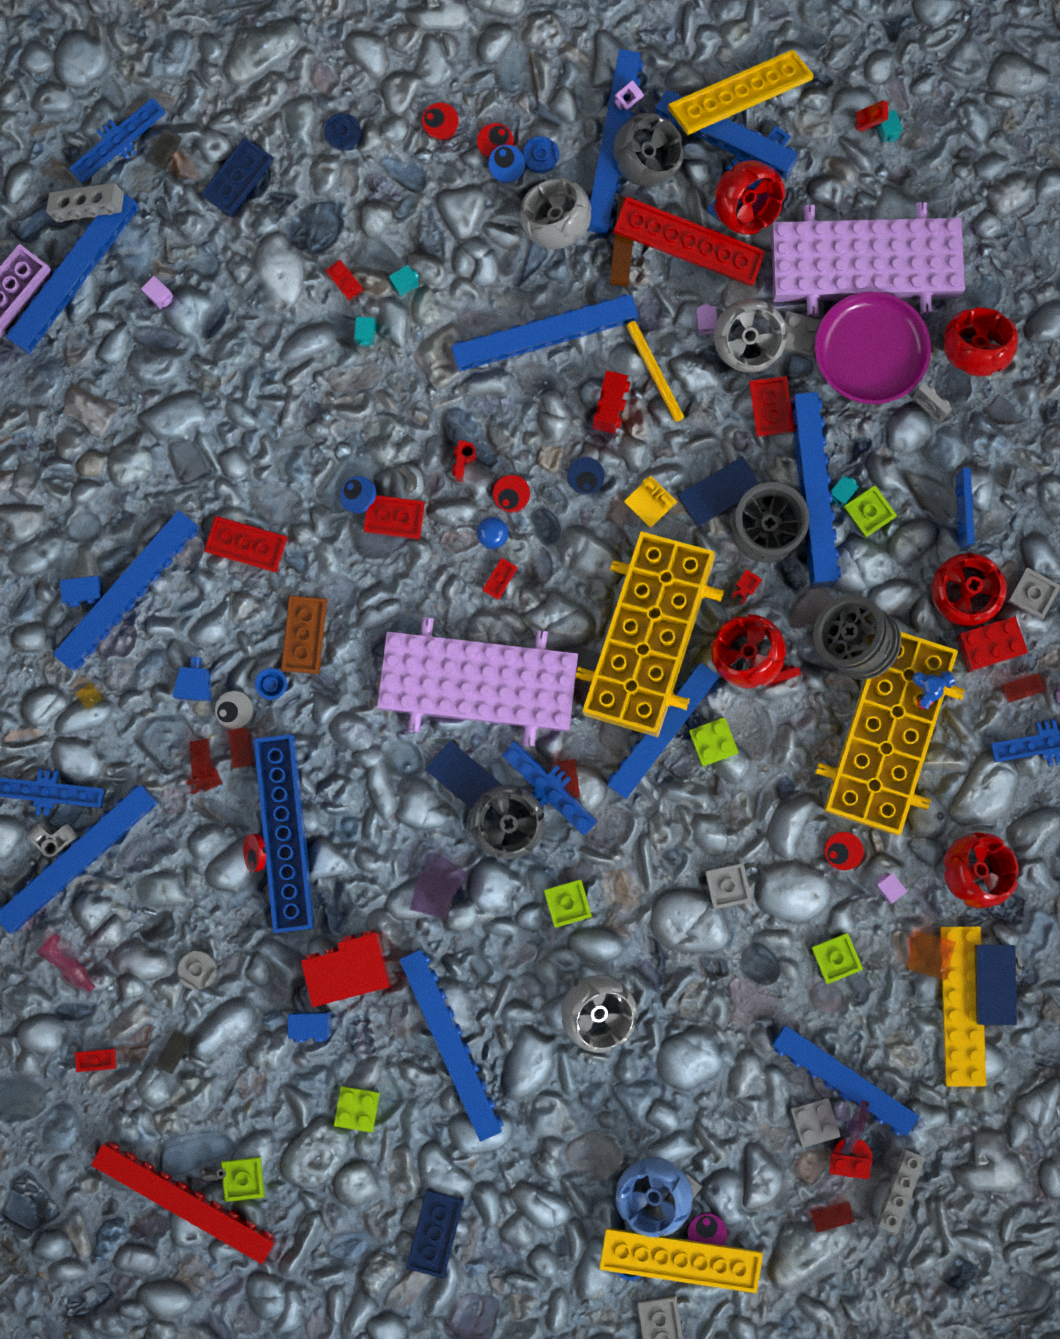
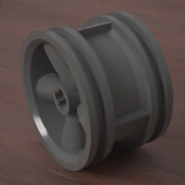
M766 482L752 487L741 498L732 518L731 530L736 546L745 556L757 562L774 563L786 559L797 549L807 533L810 519L807 504L795 489L783 483ZM772 499L770 511L762 513L756 500ZM788 506L796 520L782 522L779 515ZM743 513L755 519L754 527L744 529L742 522ZM767 521H770L772 526L771 528H767V525L764 524H766ZM783 532L794 536L795 539L781 547L776 537ZM759 536L766 539V547L758 545L754 540Z

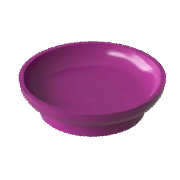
M862 292L842 299L826 313L816 334L815 354L822 376L838 394L857 403L876 405L895 401L908 394L919 384L930 362L931 340L923 319L907 302L887 293Z

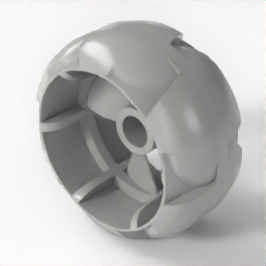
M550 178L531 188L525 195L521 203L520 222L526 235L533 243L548 249H560L571 245L572 242L585 234L591 223L592 207L586 192L578 183H573L567 178ZM565 202H570L574 205L571 211L564 212L562 206ZM547 209H550L547 213V218L539 219Z
M757 299L736 301L721 313L714 328L716 351L723 362L738 371L754 373L765 370L780 358L787 342L785 321L780 312L769 303ZM754 313L762 315L770 325L769 331L772 333L759 334L752 327ZM735 320H740L742 325H739L735 330L736 340L731 341L728 339L730 328ZM756 342L765 350L761 351L760 355L755 358L740 357L747 344H754Z
M604 975L589 976L582 979L577 987H571L565 995L561 1007L562 1025L567 1035L577 1046L595 1053L608 1052L614 1046L622 1045L633 1033L636 1026V1002L631 992L620 981ZM607 993H611L613 997L619 1000V1013L608 1014L606 1007L602 1004ZM582 1008L586 1011L587 1015L579 1016ZM605 1021L609 1026H606L603 1031L587 1034V1031L594 1022Z

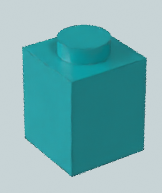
M896 110L888 112V120L876 125L882 143L887 141L891 143L898 140L903 131Z
M408 265L389 276L390 282L399 297L419 286V275L415 269L411 270Z
M356 317L354 339L359 346L369 347L370 345H375L377 324L375 318Z
M843 475L832 489L833 502L843 508L859 487L856 485L857 482L853 478Z

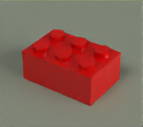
M1016 616L963 632L956 636L968 673L1018 658L1028 653Z

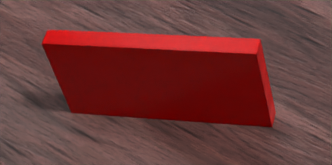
M215 516L204 552L277 573L288 537Z

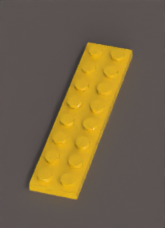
M790 50L669 103L668 110L685 133L689 135L811 81L813 73L794 50Z
M940 927L945 1086H986L984 1025L976 1024L975 945H981V927Z
M605 1228L599 1269L757 1293L763 1253L762 1251L665 1236L646 1237L637 1232Z

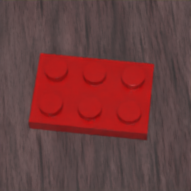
M787 376L749 381L756 437L794 433Z
M376 495L374 503L366 511L364 533L420 540L425 501Z

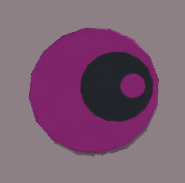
M701 1213L690 1221L687 1228L688 1240L724 1245L727 1240V1230L724 1222L715 1214Z

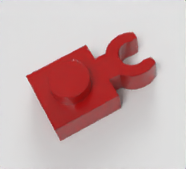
M746 569L736 584V587L740 590L735 591L731 599L733 600L735 596L740 595L742 597L740 605H743L746 601V594L752 596L762 579Z

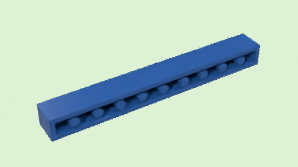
M619 49L590 201L592 209L591 223L587 229L589 232L608 235L609 228H613L614 217H611L612 211H616L618 200H615V193L619 194L621 182H618V178L622 176L617 168L618 163L613 157V141L622 125L634 117V112H631L632 106L625 111L624 109L620 110L615 105L614 100L616 99L614 95L632 80L639 88L641 78L638 77V71L642 72L644 60H641L640 52ZM624 94L623 98L625 101H629L630 96Z
M124 193L122 211L120 213L97 216L93 222L87 225L85 233L75 241L73 249L65 254L64 261L54 269L52 277L42 285L40 293L33 297L30 306L21 313L16 325L9 329L7 338L11 343L30 355L137 212L139 206L135 200Z
M622 294L614 300L609 301V299H605L593 306L591 304L584 305L579 310H566L558 316L549 315L544 320H531L526 325H514L509 327V330L502 332L501 330L491 332V335L484 337L479 335L467 342L464 340L458 341L451 346L458 372L626 325L631 321H638V312L632 294L628 296L627 294Z
M178 510L57 648L53 655L73 671L80 669L85 663V658L97 650L99 642L101 640L104 641L110 635L112 627L117 626L122 621V616L126 611L132 610L136 604L135 601L146 594L148 591L147 587L159 579L160 572L172 564L173 557L176 554H180L185 549L187 541L189 539L192 540L197 535L199 527Z
M135 785L128 792L129 795L125 799L121 798L114 804L115 808L102 814L99 818L100 821L96 825L92 824L84 831L86 833L84 836L73 840L70 843L71 847L66 852L63 850L55 857L57 859L55 862L44 866L41 869L42 873L37 878L33 877L26 883L27 887L22 891L18 890L12 895V900L8 904L4 903L0 906V924L8 934H14L159 804L158 800L144 785Z
M421 949L399 959L479 1141L482 1142L501 1133V1127L504 1126L500 1115L496 1116L493 1110L496 1107L492 1097H488L485 1092L488 1089L484 1079H480L477 1074L480 1071L476 1061H472L469 1056L471 1049L468 1043H464L461 1038L463 1031L459 1023L455 1025L453 1017H455L451 1005L447 1007L444 1000L447 998L443 987L439 989L436 982L439 978L435 969L431 971L428 964L431 960L427 951L423 953Z

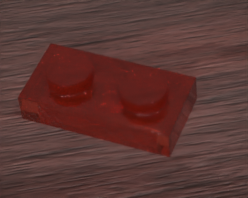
M1040 673L1001 685L1007 703L1046 691Z
M248 728L228 730L233 768L254 766Z
M209 739L189 742L192 778L212 777Z
M576 760L556 761V764L560 767L558 775L562 771L566 772L562 780L564 781L567 776L572 778L564 788L574 798H580Z
M849 1201L810 1212L817 1233L855 1222Z

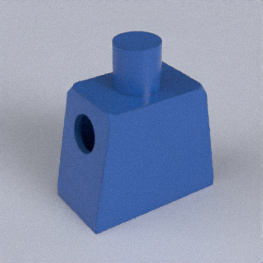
M190 657V668L180 667L173 691V698L212 702L211 674L208 669L201 668L202 658Z

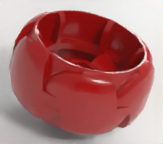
M756 160L741 161L734 165L731 170L726 171L720 178L715 189L716 202L713 203L714 210L719 220L732 231L744 235L756 234L759 230L771 225L780 214L782 202L785 198L784 183L778 172L769 165ZM762 179L755 190L749 187L754 181ZM757 194H760L757 202L752 207L751 205L756 201ZM739 200L743 205L736 215L737 202Z
M988 307L965 309L957 313L947 325L943 339L944 353L948 361L955 368L961 369L968 375L978 377L990 376L996 371L1002 372L1014 359L1018 347V332L1014 323L995 309ZM977 334L973 337L971 343L965 342L960 336ZM987 337H989L991 340H994L998 344L989 343V339Z
M964 553L952 556L937 569L933 576L930 591L936 610L947 621L958 626L973 627L989 621L1000 611L1006 598L1007 587L1002 571L998 569L991 559L977 553ZM964 567L976 568L984 573L982 575L984 579L981 580L979 577L973 576L965 580L962 569ZM948 580L961 585L960 594L962 597L955 604L953 602L950 603L946 595V583ZM978 593L991 595L984 608L971 612L970 598Z
M748 614L747 617H734L719 628L717 637L712 643L711 653L715 668L728 683L740 688L753 689L760 684L766 685L778 676L784 665L787 648L783 635L772 621L760 615ZM744 635L747 636L748 643L743 645L740 651L731 650V646L735 641ZM765 636L771 642V649H768L767 657L761 655L756 647ZM742 657L749 667L747 670H735L731 667V664Z
M975 832L957 839L945 854V882L951 893L956 898L964 900L963 904L969 907L983 909L1001 904L1013 894L1017 887V859L1012 849L1007 847L1003 840L994 834ZM971 848H974L978 862L968 865L969 851ZM985 857L992 866L993 874L989 873L988 866L984 863ZM983 879L990 893L981 890V887L975 884V882Z

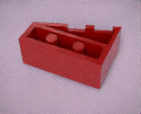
M606 370L597 404V411L593 420V429L615 434L616 428L620 429L622 418L619 417L620 410L624 411L626 400L623 398L624 394L629 392L631 382H628V375Z

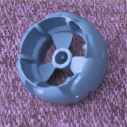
M651 1157L636 1161L622 1174L618 1181V1188L616 1190L618 1212L622 1219L628 1221L631 1229L643 1236L659 1237L670 1235L683 1225L691 1213L693 1191L690 1181L682 1170L675 1168L674 1163L667 1159ZM649 1176L651 1188L646 1194L634 1192L636 1180ZM670 1193L674 1197L675 1206L664 1201ZM648 1203L652 1206L660 1205L665 1217H655L647 1213L644 1207Z

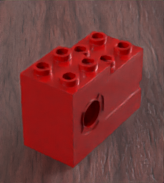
M374 930L362 932L359 938H356L355 935L343 937L342 942L338 943V947L325 950V955L320 956L319 952L306 955V960L301 961L312 1007L393 986L380 933H375Z

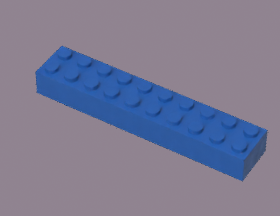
M818 392L795 394L791 401V409L795 430L793 435L800 495L807 504L810 518L809 527L805 535L810 589L833 587L837 583L838 578H841L840 566H837L836 559H839L838 547H835L834 540L837 539L836 529H833L832 526L835 515L834 510L830 508L833 497L832 491L828 490L830 473L826 472L828 454H824L826 436L822 435V428H824V417L820 416L822 399L818 398Z
M290 734L254 739L273 933L314 929L315 920L296 737Z

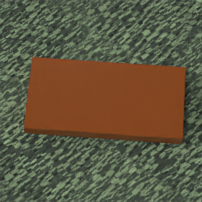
M289 595L281 671L320 675L327 599Z

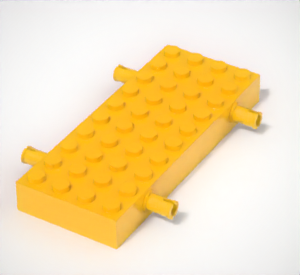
M641 531L631 563L612 561L613 565H611L610 571L626 575L596 670L591 671L578 667V672L575 675L576 679L591 682L582 710L585 716L659 737L667 709L670 705L687 710L690 699L674 695L673 690L702 598L706 597L721 602V597L724 594V590L710 587L707 584L715 560L714 551Z
M900 632V652L892 666L883 674L872 679H866L863 682L837 766L832 767L818 762L815 774L831 778L832 781L823 812L896 836L902 833L910 805L925 809L926 811L929 808L927 804H930V798L914 794L944 696L947 695L962 700V693L965 692L964 688L953 685L951 688L944 686L943 695L940 699L934 701L929 706V709L921 710L917 707V700L922 698L923 693L921 688L913 683V674L923 672L925 675L934 674L940 677L942 671L949 670L952 672L958 650Z

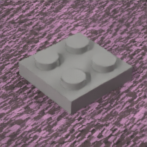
M787 311L784 319L787 334L784 350L813 358L816 334L822 320Z
M925 383L918 388L912 397L939 424L952 410L950 403L946 399L940 398L936 394L935 389Z
M1026 568L1008 602L1042 620L1056 597L1060 585Z
M744 863L705 871L713 910L752 902Z
M828 1097L790 1108L802 1148L840 1137Z

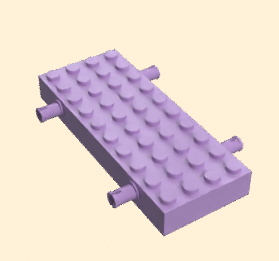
M921 202L915 204L916 219L815 221V206L810 205L809 208V205L803 206L804 222H773L771 228L773 302L807 301V316L812 317L813 314V317L819 316L818 301H841L857 293L882 292L894 295L900 299H920V314L924 315L925 312L926 314H931L932 298H961L965 291L962 218L929 219L927 218V203L923 202V205H921Z
M426 617L422 618L421 633L419 635L387 632L377 708L382 711L408 713L410 715L408 732L413 733L414 730L415 733H420L421 717L424 715L520 726L525 728L522 744L524 746H528L529 738L530 746H535L536 730L538 729L569 732L578 654L546 649L548 632L543 631L542 639H540L541 631H536L535 647L533 648L432 636L434 619H427Z

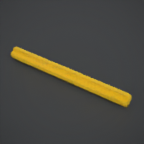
M636 321L629 322L626 327L675 422L684 419V415Z

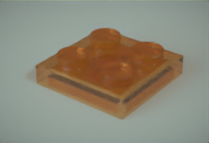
M916 931L907 969L946 980L956 942Z

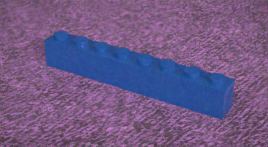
M666 90L655 107V113L661 118L669 119L676 127L682 129L668 110V104L683 97L677 92ZM728 117L691 133L744 160L761 161L773 168L785 180L797 162L798 153L793 148L784 147L776 140L762 136L758 131H751L741 123L730 121Z
M700 663L699 666L694 665L688 673L691 675L687 681L683 679L676 688L679 690L676 694L677 696L690 699L687 710L670 705L667 709L659 737L642 733L644 738L641 742L636 741L630 749L633 751L629 757L624 756L618 764L621 766L617 773L613 771L608 777L607 781H609V784L607 786L626 800L719 678V675L703 663Z
M786 1025L782 1026L771 1043L775 1047L773 1051L782 1057L785 1054L791 1057L790 1062L798 1068L801 1066L807 1068L808 1071L806 1073L814 1079L818 1077L825 1081L823 1085L832 1091L835 1088L841 1092L839 1096L848 1102L851 1099L858 1103L856 1106L864 1113L868 1111L873 1113L874 1120L882 1125L885 1122L891 1126L889 1130L899 1137L901 1134L907 1137L920 1117Z

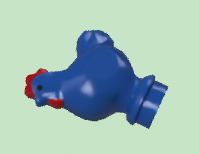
M949 670L942 671L940 677L934 674L925 675L923 672L913 674V683L919 686L923 693L922 698L917 700V707L921 710L929 709V706L943 695L944 686L951 688L952 685H955V679Z

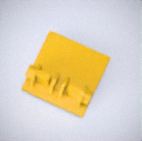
M651 475L645 478L642 484L624 501L650 528L677 503Z

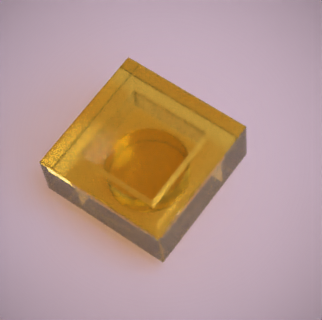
M92 682L75 693L86 709L91 708L103 699Z

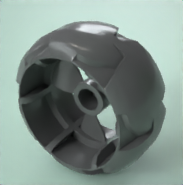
M641 113L630 118L617 131L612 150L613 157L618 163L617 168L625 179L635 185L656 187L670 180L678 172L684 159V148L681 145L682 138L680 132L669 119L661 118L656 113ZM639 129L643 130L644 133H650L652 135L651 142H645L640 145L633 139V134ZM661 147V152L664 156L663 167L654 158L656 148Z
M505 784L495 786L479 797L471 812L470 826L476 843L487 854L500 859H516L531 852L539 843L544 832L545 818L540 803L529 791L516 785ZM508 799L521 802L527 808L530 816L516 819L512 814L508 813ZM492 805L495 811L501 815L499 826L486 833L484 817ZM511 818L512 826L506 828L504 820ZM517 828L527 834L523 840L516 844H502L505 832L511 833Z

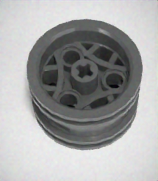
M846 595L833 600L821 611L815 622L813 641L820 656L851 678L866 680L883 674L895 662L900 652L901 633L894 619L871 600L860 595Z

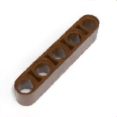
M618 197L616 223L626 197ZM615 234L610 285L629 287L633 240Z

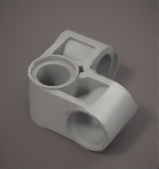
M40 822L26 834L27 838L42 854L55 858L60 852L69 848L70 843L79 837L68 823L52 834L50 829L43 822ZM54 843L56 849L52 854H50L48 852V847L50 844Z

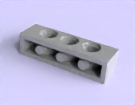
M115 183L50 192L46 212L56 222L120 213L122 211L124 192Z
M902 1147L877 1215L876 1225L898 1234L925 1157Z

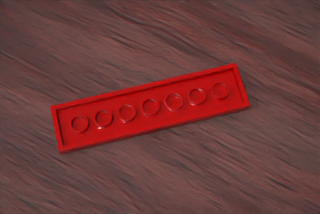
M627 196L613 231L615 234L751 287L755 283L765 254V250Z

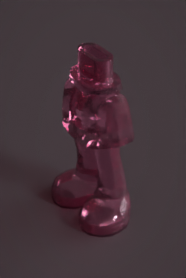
M56 932L36 953L58 967L63 972L62 978L78 989L83 988L89 994L96 987L90 981L92 978H88V971L78 961L74 962L58 949L61 937Z

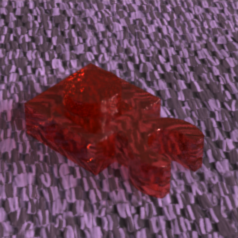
M216 766L198 773V780L191 779L186 782L187 785L193 783L196 785L195 790L190 792L191 794L199 793L201 788L207 792L223 785Z

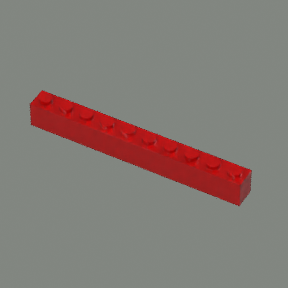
M110 1141V1143L102 1144L91 1166L260 1264L266 1261L277 1241L273 1233L267 1230L261 1231L256 1228L257 1225L254 1222L242 1220L239 1218L240 1215L233 1210L228 1212L222 1208L223 1205L215 1200L209 1201L205 1198V1194L198 1190H195V1192L190 1190L183 1181L178 1180L176 1182L171 1179L169 1173L157 1171L154 1169L155 1166L148 1161L142 1162L138 1160V1156L130 1151L124 1152L117 1143Z

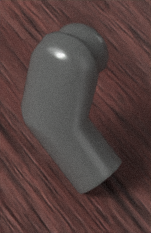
M403 465L398 473L406 478L404 490L407 493H412L417 488V476Z
M206 1166L199 1171L204 1181L219 1180L226 1175V1171L222 1168L210 1171V1168Z

